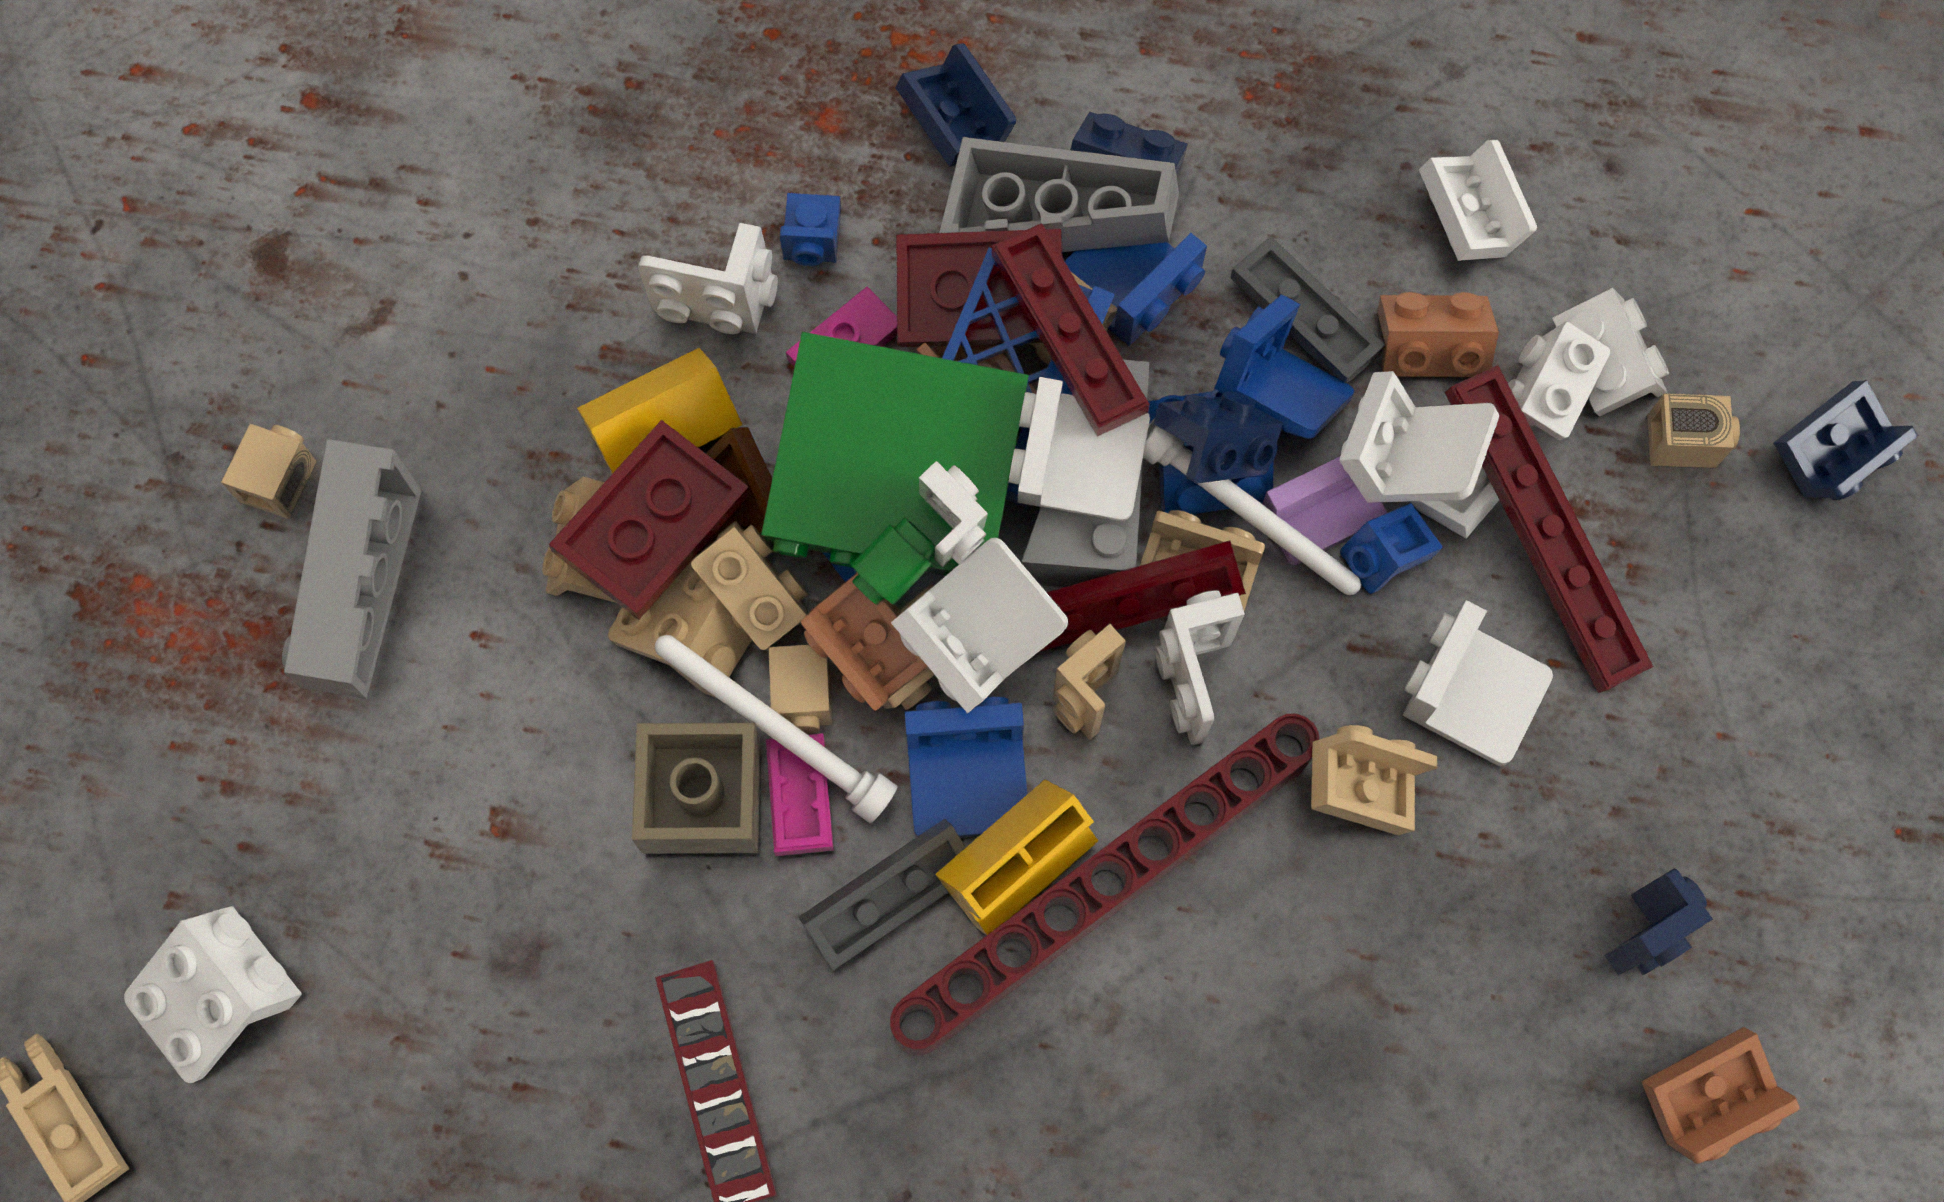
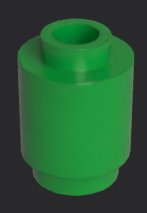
M904 517L895 527L889 524L851 564L858 573L852 582L876 605H879L884 598L895 605L931 567L933 563L929 559L935 554L936 545L912 522Z

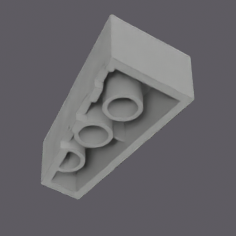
M963 137L939 233L1027 230L1042 223L1045 229H1061L1062 252L1169 242L1179 197L1175 163Z
M1124 360L1147 399L1150 362ZM1143 459L1133 513L1125 521L1110 520L1045 507L1040 508L1021 561L1040 585L1067 587L1136 567Z
M332 439L326 440L292 631L285 641L282 652L284 673L300 688L367 699L422 491L394 449Z

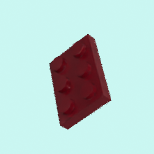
M1046 229L1062 256L1061 229ZM1025 230L896 235L898 345L900 347H919L925 342L928 346H947L988 248H992V245ZM994 266L987 281V286L994 303L997 304L1015 297L1000 269ZM981 296L975 312L987 308L983 296ZM1021 305L999 313L1010 340L1035 331ZM991 316L968 326L965 335L969 345L1003 344ZM1039 338L1029 343H1042Z
M661 420L549 543L551 552L640 620L750 495L749 486Z

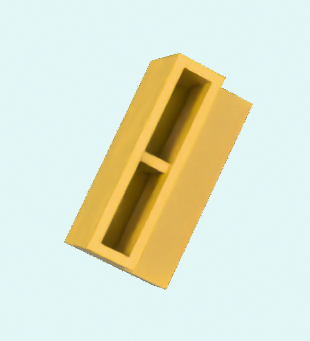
M700 348L577 408L611 474L614 473L661 420L696 447H700L726 434L731 428L743 425L716 366Z
M1045 779L935 875L974 926L985 935H988L1020 911L1099 841L1089 828L1094 821L1074 794Z

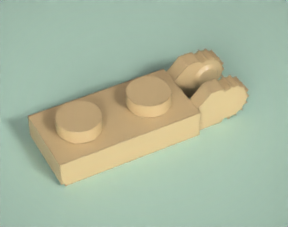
M35 1034L24 1042V1046L30 1060L43 1079L30 1087L23 1077L20 1068L10 1061L9 1058L2 1057L0 1059V1088L10 1102L6 1105L7 1109L64 1202H84L129 1170L71 1073L69 1070L64 1069L62 1061L51 1047V1044L42 1035Z

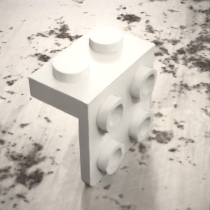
M739 223L725 271L652 256H641L638 265V271L651 307L660 317L674 323H686L688 320L707 323L715 330L726 334H738L740 331L756 334L764 306L771 307L773 305L778 285L777 275L771 273L772 251L765 247L761 227Z
M1394 371L1374 372L1366 393L1360 400L1357 416L1348 439L1342 446L1339 461L1367 503L1463 500L1469 497L1474 490L1499 419V413L1491 403L1415 407Z
M1039 377L1037 393L1025 392L1019 426L1030 428L1026 450L1014 449L1008 483L1019 485L1018 503L1116 521L1129 519L1134 509L1150 421L1149 414L1140 416L1097 437L1075 397L1061 393L1063 381Z
M991 538L895 618L891 624L900 633L905 647L914 655L919 656L935 674L944 693L957 701L969 713L984 701L1006 677L1062 634L1068 626V619L1008 546L999 538Z
M1208 591L1188 599L1187 606L1171 609L1164 630L1159 632L1161 645L1154 648L1159 673L1163 680L1171 678L1177 699L1170 701L1174 724L1179 734L1187 732L1191 745L1204 742L1214 721L1212 705L1196 655L1231 646L1245 615L1238 593L1221 597L1219 591Z
M1466 600L1455 616L1445 612L1433 632L1429 643L1437 646V649L1429 664L1422 660L1419 661L1408 680L1404 691L1412 694V697L1403 716L1495 765L1504 766L1513 759L1552 681L1553 673L1547 665L1479 631L1478 628L1487 610Z
M233 906L180 921L126 990L124 1001L181 1078L187 1083H194L203 1079L248 1024L290 1009L302 993L288 977L282 965L273 958L254 934L248 922L239 915Z

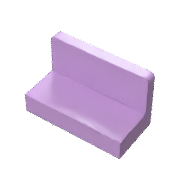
M1340 457L1267 491L1262 505L1324 551L1352 538L1367 521L1387 513L1381 502L1367 503L1349 474L1344 470L1339 461ZM1280 546L1291 565L1301 563L1300 560Z

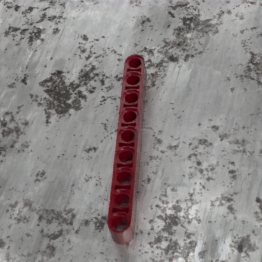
M1296 713L1285 714L1276 718L902 998L893 1008L890 1017V1028L896 1044L904 1052L914 1056L926 1055L936 1050L1301 774L1312 760L1313 742L1319 740V732L1314 723L1307 717ZM1280 735L1295 737L1303 747V754L1298 757L1284 755L1278 749L1275 738ZM1237 768H1245L1252 771L1258 779L1259 788L1253 791H1244L1237 788L1231 780L1230 772ZM1191 802H1202L1211 808L1214 814V822L1203 826L1193 824L1187 818L1184 807ZM1146 836H1157L1165 841L1169 849V855L1162 860L1153 861L1147 859L1141 854L1138 848V841ZM1101 870L1113 871L1120 876L1123 882V889L1114 896L1100 894L1095 890L1091 877ZM1060 904L1070 907L1077 917V924L1068 931L1052 929L1047 925L1044 918V913L1049 907ZM1012 939L1022 941L1030 951V959L1020 967L1004 965L997 956V949L1003 942ZM961 975L974 976L983 986L982 995L973 1003H959L951 997L948 991L951 982ZM922 1010L933 1017L935 1027L929 1037L914 1041L902 1033L901 1023L908 1013Z

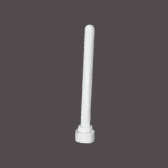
M1154 418L1148 426L1143 458L1151 464H1155L1158 461L1163 466H1167L1170 463L1186 475L1193 452L1183 445L1184 441L1154 425ZM1229 479L1198 483L1199 486L1342 593L1354 595L1360 590L1361 580L1357 575Z
M663 635L657 639L655 651L660 657L745 719L755 723L756 727L846 791L845 799L853 804L851 810L871 824L888 805L898 786L878 772L874 776L867 770L862 774L673 636Z

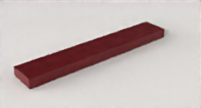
M1499 365L1451 386L1444 392L1451 405L1491 403L1499 413V419L1482 467L1597 692L1609 690L1654 667Z

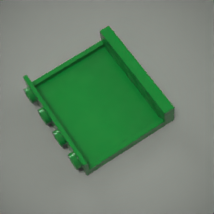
M802 332L761 535L765 541L774 543L773 552L797 558H807L808 549L830 553V563L853 568L851 564L889 524L895 527L904 517L912 522L937 546L953 528L919 494V477L937 461L946 471L955 465L977 487L979 492L975 495L977 498L976 502L988 513L985 527L982 529L986 533V536L983 538L985 540L984 543L991 538H998L1029 375ZM934 554L929 559L933 564L926 572L944 575L945 577L959 564L952 558L942 567L934 559Z

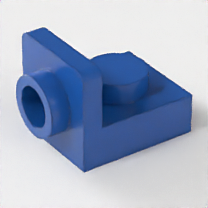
M787 193L785 223L780 228V243L784 260H793L795 263L804 266H816L822 262L836 263L841 216L840 196Z
M1412 503L1367 521L1340 549V554L1353 573L1360 578L1365 590L1372 594L1379 591L1395 575L1432 559L1443 546Z

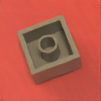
M637 723L632 841L642 854L758 853L761 738L755 723Z

